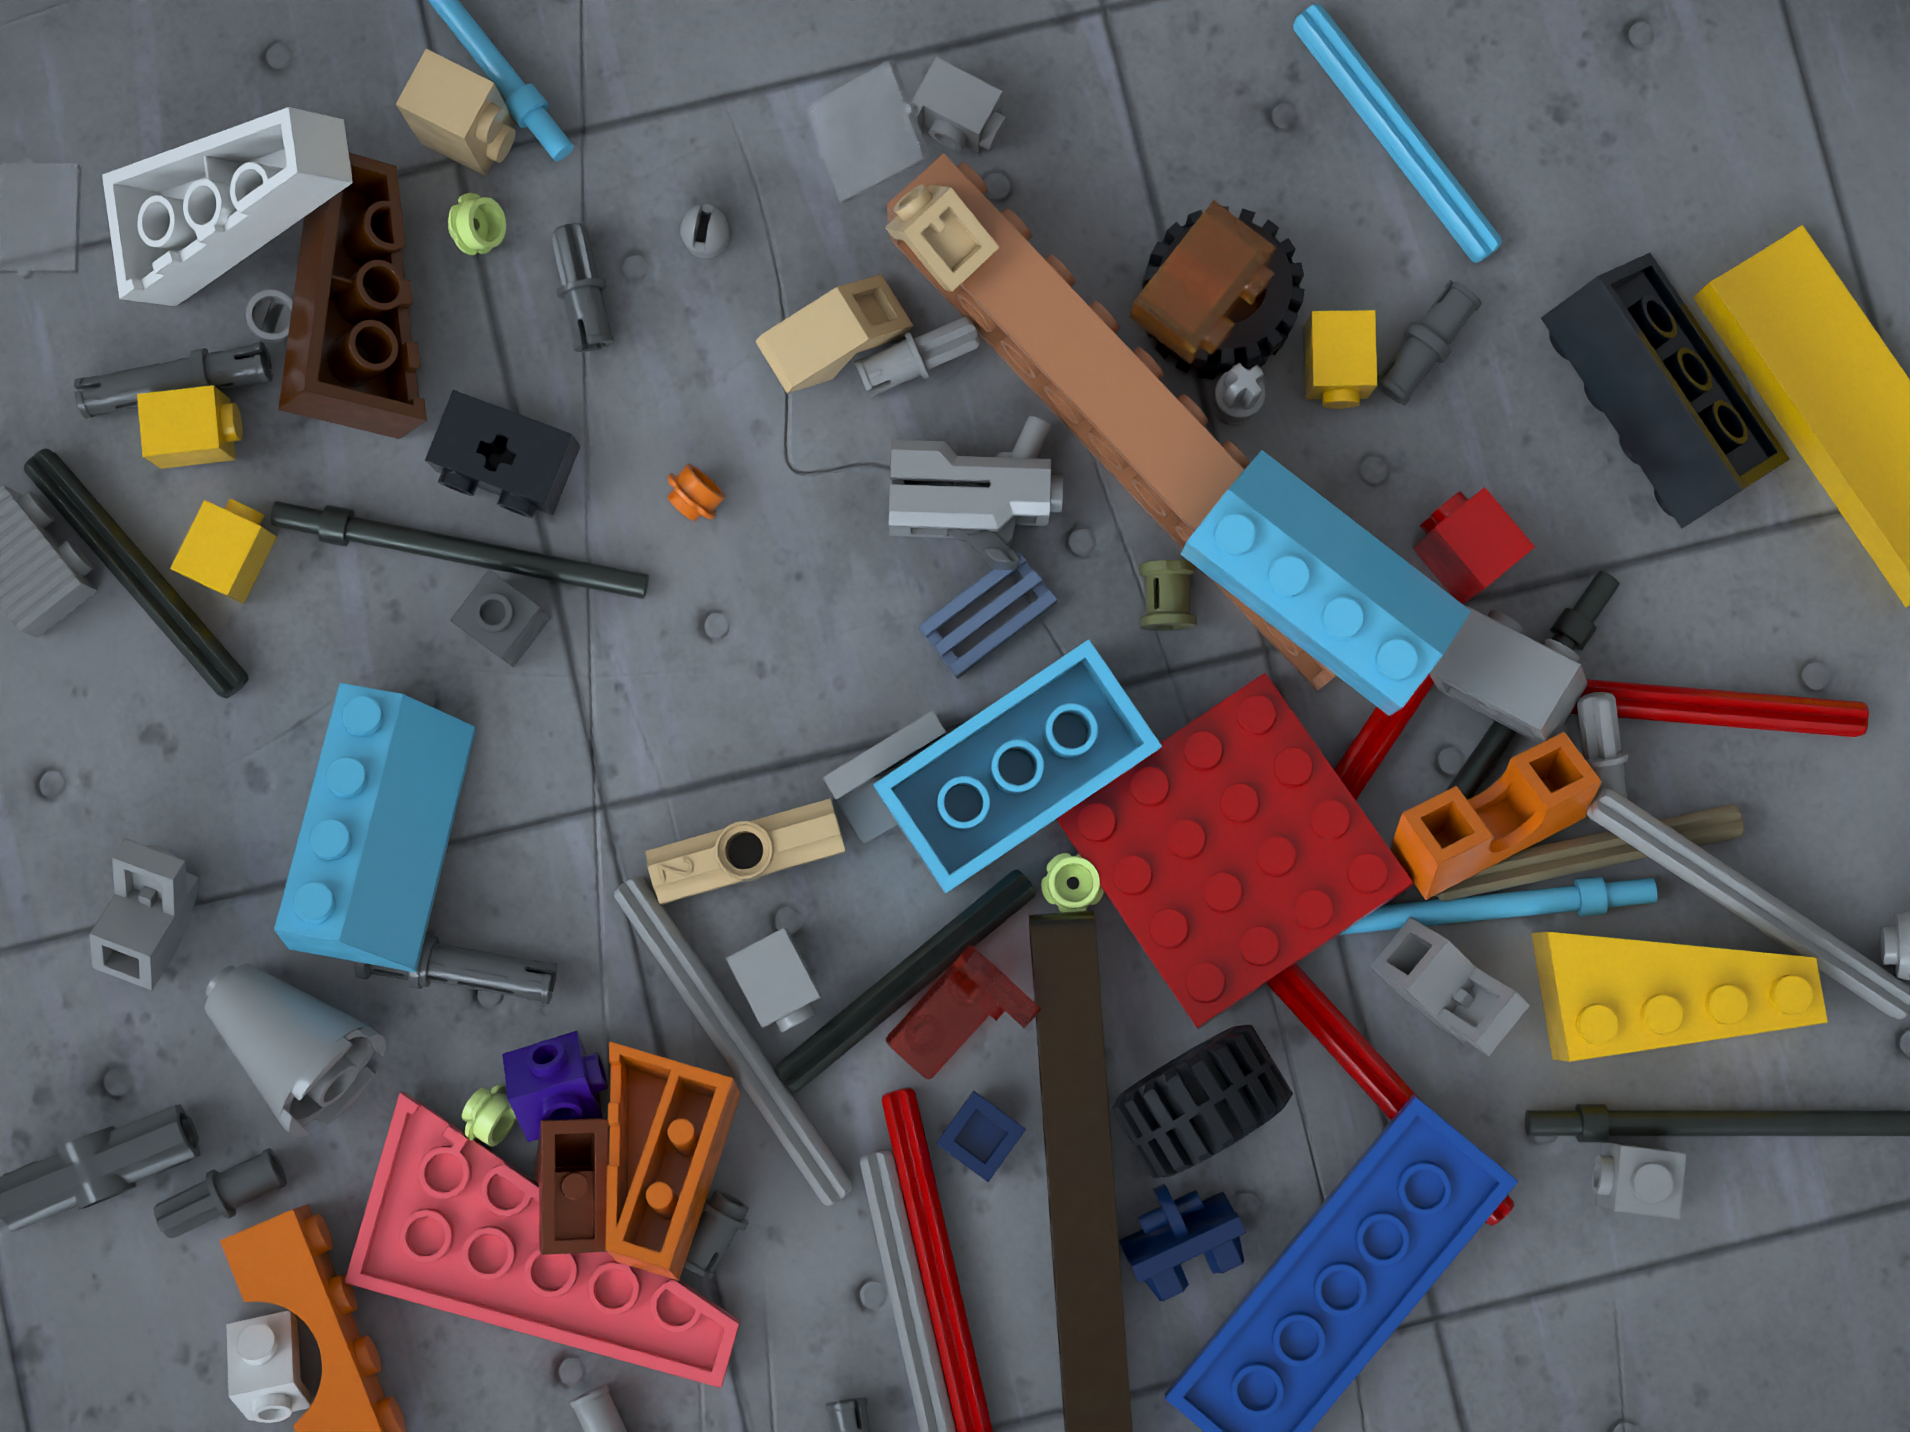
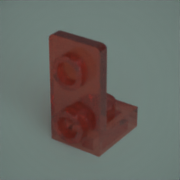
M969 945L887 1035L885 1041L925 1079H931L989 1015L997 1021L1006 1012L1019 1025L1025 1028L1042 1009L1002 971L973 946Z

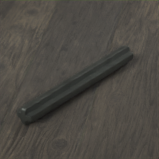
M45 448L28 459L24 464V472L214 692L221 697L229 698L242 689L249 680L245 670L55 452Z
M1020 870L1011 871L780 1061L774 1070L782 1083L791 1092H799L1031 901L1037 893L1033 884Z

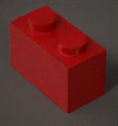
M1484 487L1469 500L1460 490L1435 510L1419 526L1426 536L1413 547V550L1449 593L1461 604H1465L1533 550L1535 546Z

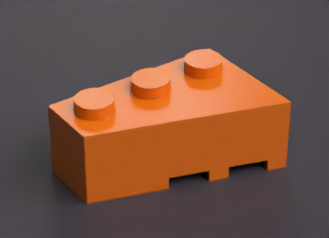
M609 1041L611 1078L608 1124L610 1126L609 1165H607L605 1250L619 1263L679 1281L741 1093L731 1077Z

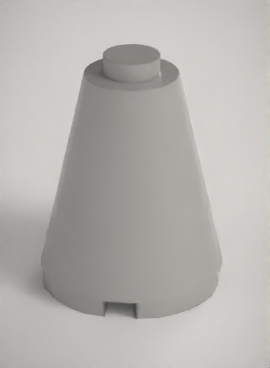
M243 964L236 968L228 966L215 975L207 986L206 995L208 998L205 1004V1012L282 1127L293 1137L302 1138L310 1135L302 1126L315 1119L325 1127L340 1116L359 1097L376 1072L367 1065L374 1050L384 1057L387 1047L386 1039L373 1027L252 964Z

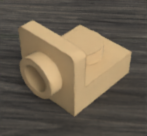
M919 185L909 191L895 205L893 210L897 216L885 227L894 239L904 240L941 287L951 292L1000 248L951 187L930 185L926 188L924 185Z

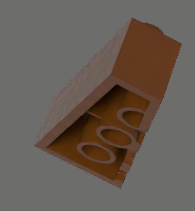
M349 152L353 183L304 217L278 410L400 439L425 423L427 416L424 398H419L416 370L421 368L418 342H412L408 308L413 304L411 282L410 280H405L402 249L406 246L397 167Z

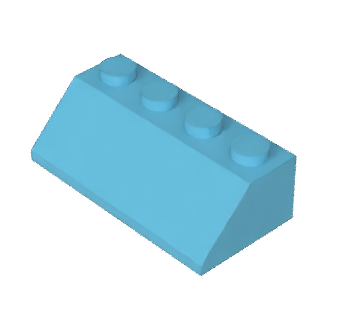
M1263 450L1258 453L1228 488L1187 540L1180 555L1388 716L1403 708L1444 655L1471 613L1467 607Z
M339 683L274 931L289 950L417 972L476 733L475 726L404 694Z

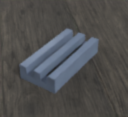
M1020 550L1016 552L1020 556V565L1016 570L993 569L919 625V630L956 678H959L1057 604L1058 599L1051 590L1046 588L1041 577L1029 566L1027 559ZM1017 571L1022 580L945 638H942L938 633L940 628ZM1030 590L1038 598L1036 601L958 659L952 651L953 648Z

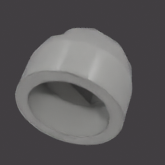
M709 204L694 206L684 214L680 223V236L685 248L691 254L700 258H712L721 254L727 248L731 239V229L726 215L720 209ZM701 216H710L706 243L696 241Z
M271 289L255 294L246 307V322L252 334L258 339L269 343H276L287 339L292 299L281 291ZM272 302L283 306L273 334L262 331Z

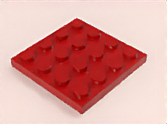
M1263 673L1160 743L1162 746L1160 749L1056 819L1080 856L1095 867L1099 875L1100 886L1198 1030L1413 886L1411 878L1266 673Z

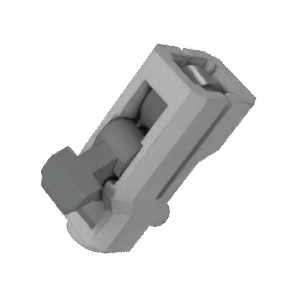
M1029 416L1013 451L1001 452L995 457L957 456L945 441L892 440L889 536L958 538L962 541H968L983 556L984 562L992 570H1016L1020 565V556L1008 546L1012 541L1015 525L1048 526L1050 512H1062L1063 474H1051V459H1037L1051 429V425L1038 417Z

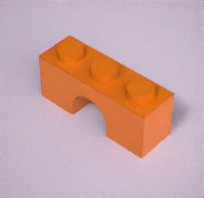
M1562 732L1512 757L1504 774L1488 789L1467 800L1459 788L1455 786L1403 812L1390 850L1422 896L1427 900L1584 819L1587 815L1588 807L1594 800L1602 781L1566 733Z

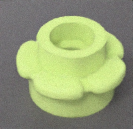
M466 193L458 198V205H453L449 211L448 230L456 246L462 252L468 255H475L477 251L480 254H486L493 247L498 246L504 239L506 219L502 208L495 200L488 197H480L475 193Z
M1062 853L1055 856L1048 863L1046 868L1048 874L1042 879L1041 883L1042 893L1048 903L1058 906L1061 913L1086 911L1087 906L1090 904L1095 905L1100 901L1104 890L1100 886L1098 872L1080 854L1071 856L1069 853ZM1070 877L1078 879L1079 886L1077 889L1072 890L1068 888L1067 880Z
M496 1085L491 1091L486 1088H480L466 1103L462 1112V1120L466 1122L465 1136L470 1141L473 1139L476 1141L481 1140L493 1147L501 1143L515 1126L517 1118L508 1101L505 1085Z

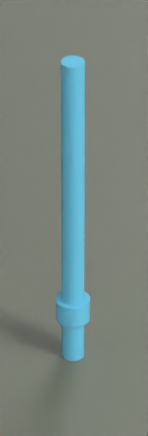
M428 0L488 78L495 83L497 89L506 99L505 104L520 128L528 127L555 162L567 157L573 151L574 145L547 112L549 103L534 84H525L459 0Z
M1600 876L1574 879L1573 886L1475 895L1445 902L1436 899L1386 904L1340 935L1401 929L1410 917L1425 926L1572 911H1576L1579 917L1606 915L1608 908L1656 903L1657 887L1654 878L1604 882Z

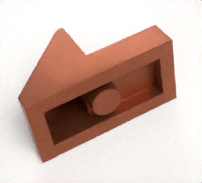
M607 1118L540 1120L535 1180L539 1184V1251L542 1255L607 1252L605 1250L608 1165Z

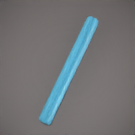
M1316 3L1302 11L1293 24L1295 33L1470 260L1478 263L1492 255L1502 243L1501 236L1325 8Z

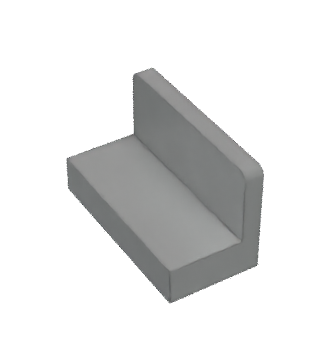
M933 710L823 777L825 784L861 842L868 843L898 825L874 790L873 784L945 736L946 731Z

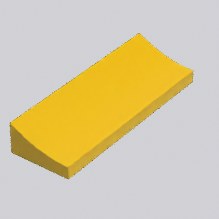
M1801 225L1754 256L1710 281L1693 299L1903 605L1909 607L1910 379L1807 230Z

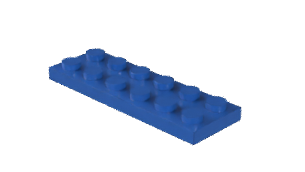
M1412 1094L1165 1392V1399L1204 1432H1311L1519 1181Z

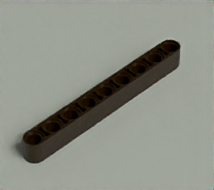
M1093 911L1029 915V932L1064 1432H1132L1095 917Z

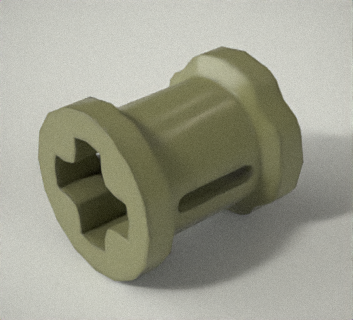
M1156 560L1143 562L1139 565V575L1145 578L1146 615L1140 617L1141 629L1174 631L1197 627V616L1190 613L1189 576L1195 573V565L1190 561Z

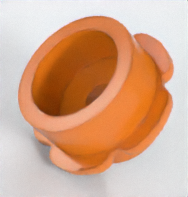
M689 463L677 476L673 473L668 475V483L674 489L667 495V498L680 513L692 521H696L701 515L707 519H714L716 517L717 511L715 509L725 499V494L710 477Z

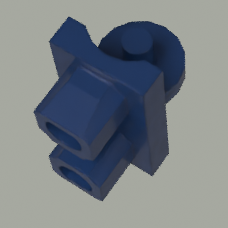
M1164 1183L1153 1188L1160 1207L1137 1217L1142 1230L1119 1240L1138 1282L1145 1281L1158 1300L1165 1301L1184 1292L1186 1287L1189 1286L1180 1264L1200 1254L1204 1255L1213 1274L1225 1273L1242 1265L1244 1256L1239 1236L1245 1234L1246 1231L1224 1192L1201 1201L1198 1192L1194 1190L1173 1200Z

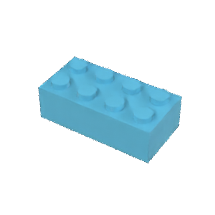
M1088 639L873 784V788L944 894H946L1162 746Z

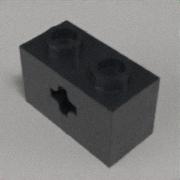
M453 390L425 461L436 472L441 473L438 479V483L469 496H474L477 487L499 495L498 506L518 515L533 518L536 509L554 515L580 445L573 434ZM507 448L514 457L512 465L500 463L497 469H495L488 461L490 454L502 455Z

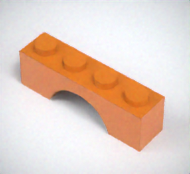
M306 1204L220 1240L243 1301L272 1303L290 1310L305 1322L318 1343L322 1359L320 1386L309 1409L293 1425L295 1432H406L405 1419L398 1402L393 1396L385 1397L376 1373L382 1370L377 1348L368 1335L361 1337L352 1312L357 1310V1300L353 1288L350 1284L344 1283L346 1278L344 1274L336 1275L328 1255V1251L333 1249V1241L323 1217L319 1213L312 1215L309 1205Z

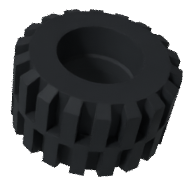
M1229 206L1215 207L1212 216L1205 218L1202 210H1198L1188 214L1185 225L1180 226L1175 222L1167 229L1162 243L1157 242L1151 253L1142 282L1143 287L1140 296V312L1145 313L1143 326L1148 337L1155 336L1158 340L1155 349L1164 359L1169 354H1172L1178 359L1175 367L1185 373H1188L1190 366L1202 370L1200 378L1214 380L1217 372H1227L1238 363H1241L1244 368H1252L1255 365L1262 367L1265 365L1268 357L1271 354L1275 356L1283 346L1299 316L1297 314L1303 303L1305 289L1300 288V283L1304 277L1302 263H1293L1292 257L1296 249L1289 238L1282 242L1275 238L1279 229L1277 225L1269 219L1263 227L1252 223L1256 212L1242 208L1239 218L1229 217ZM1221 265L1230 267L1244 275L1251 283L1257 298L1256 310L1248 318L1235 323L1223 324L1210 321L1198 314L1190 305L1184 290L1187 277L1207 266Z
M1237 1025L1207 1039L1133 1084L1118 1096L1111 1110L1151 1177L1161 1178L1181 1173L1214 1156L1255 1131L1285 1108L1293 1092L1253 1026Z

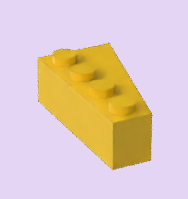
M1557 932L1531 933L1552 1060L1571 1062L1828 1023L1817 959L1815 957Z

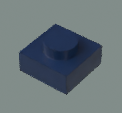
M973 1090L936 1141V1145L989 1182L1026 1128Z

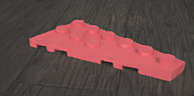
M405 1091L399 1093L344 1283L718 1388L723 1386L741 1322L739 1319L682 1280H674L619 1263L608 1252L542 1255L539 1251V1184L475 1139L470 1141L465 1136L464 1131Z

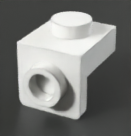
M288 1310L226 1324L228 1397L248 1420L273 1423L287 1419L294 1411L308 1409L311 1406V1393L301 1381L298 1320L294 1314Z

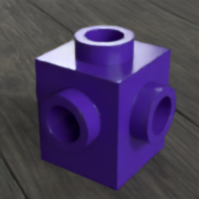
M577 1031L502 1054L508 1101L528 1142L538 1139L540 1120L603 1118L599 1092L608 1090L606 1072L598 1052L587 1054Z

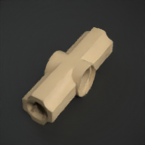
M830 798L752 821L735 822L724 829L646 850L645 854L651 882L658 902L662 905L743 881H756L771 873L845 853L846 849L833 802ZM743 834L756 835L763 844L761 860L750 869L736 868L729 858L731 843Z

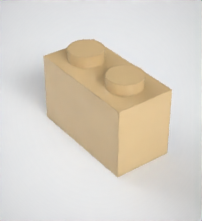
M425 49L396 102V106L420 144L487 176L494 161L501 163L508 155L515 139L516 131L512 128L515 122L494 82Z

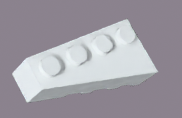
M287 107L103 174L119 299L178 306L352 184L344 119Z

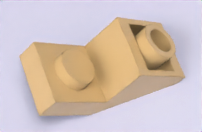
M880 274L832 289L761 334L755 342L788 394L833 380L856 353L900 340L914 325L883 275Z

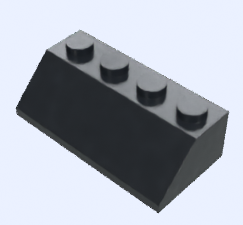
M1651 253L1597 276L1541 317L1550 331L1549 338L1552 346L1560 356L1570 361L1584 382V391L1588 400L1596 409L1604 412L1619 434V443L1623 452L1632 462L1641 467L1654 487V495L1659 506L1665 513L1674 517L1681 528L1689 525L1790 460Z

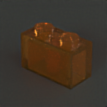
M1213 200L1134 300L1130 318L1190 364L1202 349L1212 355L1234 328L1236 323L1230 320L1228 316L1243 298L1252 305L1275 275L1267 266L1276 247Z

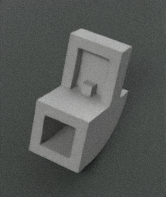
M124 838L112 857L115 894L90 932L92 967L122 980L153 990L179 946L195 905L199 877L187 873L185 860L177 858L166 848L158 845L145 846Z
M1411 917L1370 966L1399 995L1434 1024L1462 1044L1467 1042L1488 1056L1491 1055L1530 1006L1515 990L1475 967L1447 938Z

